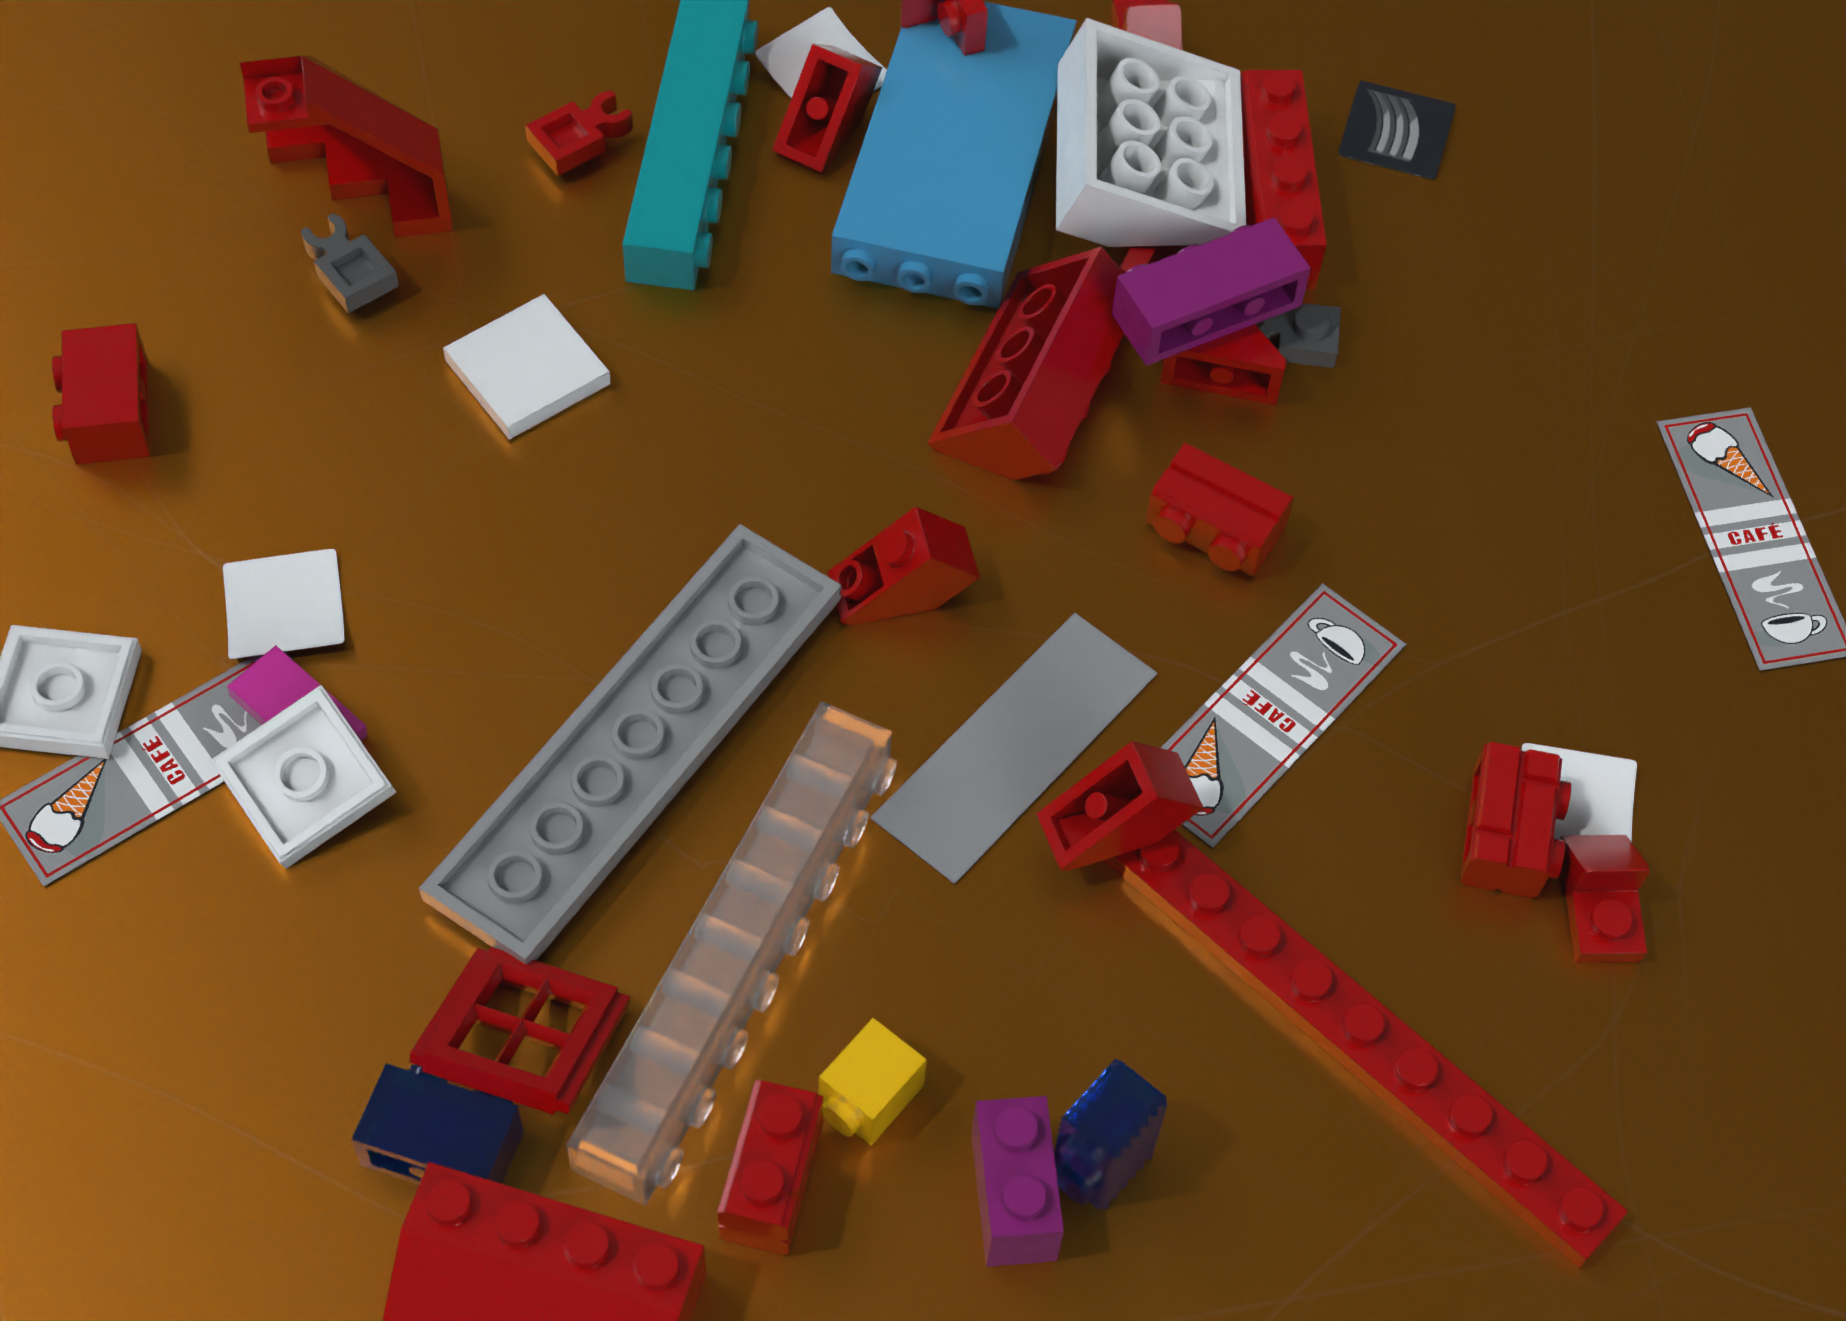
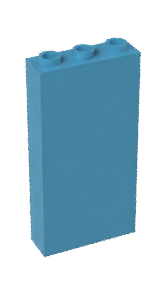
M984 2L988 9L985 50L967 56L963 55L953 36L948 37L944 34L939 19L908 28L901 27L832 233L831 273L847 276L857 281H871L903 288L913 293H927L959 300L969 305H983L999 309L1057 113L1058 63L1075 37L1077 20Z

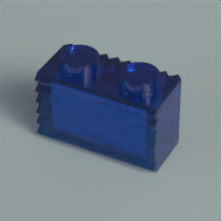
M1114 1059L1060 1119L1062 1122L1059 1124L1060 1128L1058 1129L1059 1133L1057 1134L1056 1149L1054 1150L1058 1186L1074 1201L1080 1204H1086L1089 1201L1097 1209H1108L1110 1199H1117L1119 1189H1125L1128 1179H1134L1136 1170L1143 1169L1146 1159H1152L1167 1109L1166 1096L1123 1061Z

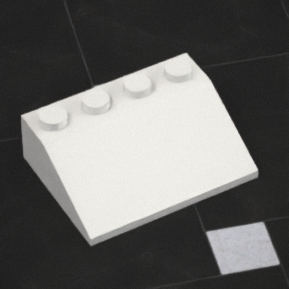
M1086 18L1058 63L1056 230L1108 247L1201 245L1228 235L1236 228L1246 225L1240 70Z

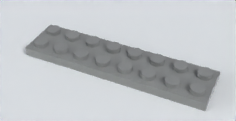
M739 524L419 887L421 899L491 947L501 949L525 964H528L531 960L536 961L840 601L841 595L838 593L842 585Z

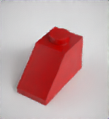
M812 43L772 151L821 173H825L862 121L882 67L835 46Z
M1253 324L1165 358L1160 383L1276 405L1285 371L1286 359L1261 330Z
M1131 741L1037 812L1036 815L1060 870L1070 871L1155 844L1204 807L1177 752Z

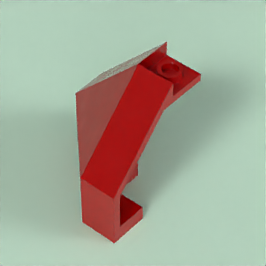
M293 56L239 62L244 82L249 133L265 132L270 164L326 158L332 200L389 194L395 238L453 231L447 182L437 128L312 56Z

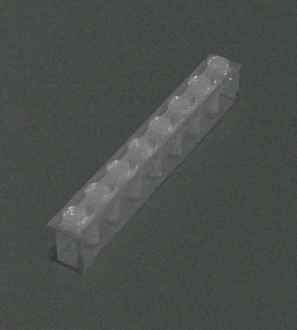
M820 702L569 1139L567 1151L571 1171L644 1206L649 1202L657 1186L666 1189L670 1185L679 1169L684 1150L679 1148L680 1143L690 1125L699 1129L708 1117L716 1097V1090L711 1088L722 1067L732 1070L738 1062L748 1039V1032L743 1029L754 1009L762 1013L770 1004L779 982V975L775 973L785 953L793 957L800 949L810 924V920L805 918L815 899L824 902L829 896L839 873L840 866L835 864L842 849L844 846L850 848L856 846L868 820L869 813L864 811L873 793L882 796L891 783L897 766V760L890 758L892 731L827 703Z

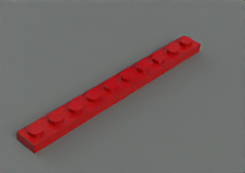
M1175 829L1155 844L1103 860L1577 1268H1581L1628 1213L1622 1205Z

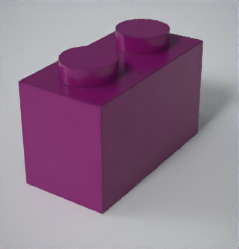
M1047 1096L976 1101L972 1126V1142L986 1267L1057 1261L1064 1230Z

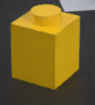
M872 1018L819 1076L818 1094L824 1096L823 1117L841 1134L851 1137L855 1133L872 1146L924 1087L927 1059L876 1019Z

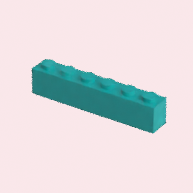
M680 0L622 244L625 282L695 290L699 267L709 268L712 256L713 234L707 233L709 223H719L722 208V189H718L717 184L719 179L728 180L732 147L726 145L728 136H738L741 104L735 103L737 94H747L750 62L745 61L746 54H755L758 43L759 22L750 20L749 0Z

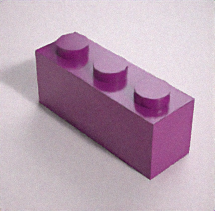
M1275 217L1252 226H1240L1230 234L1207 243L1187 246L1177 254L1151 264L1136 265L1126 273L1117 276L1112 315L1147 366L1302 306L1311 267Z

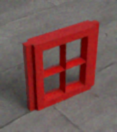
M490 947L489 950L477 948L411 1050L409 1063L422 1066V1072L552 1115H555L556 1111L569 1114L628 1009L630 996L618 993V987L535 960L525 964L501 949ZM500 983L535 994L521 1018L485 1007ZM548 998L583 1009L570 1033L534 1022ZM474 1024L510 1035L495 1061L459 1049ZM523 1040L559 1051L544 1077L508 1065Z

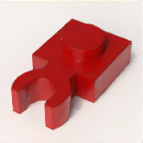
M612 90L605 91L595 96L590 107L583 111L572 101L526 124L527 141L555 174L559 176L606 152L604 137L619 138L628 134L633 129L632 112L629 109H625L618 114L609 115L617 110L616 94Z

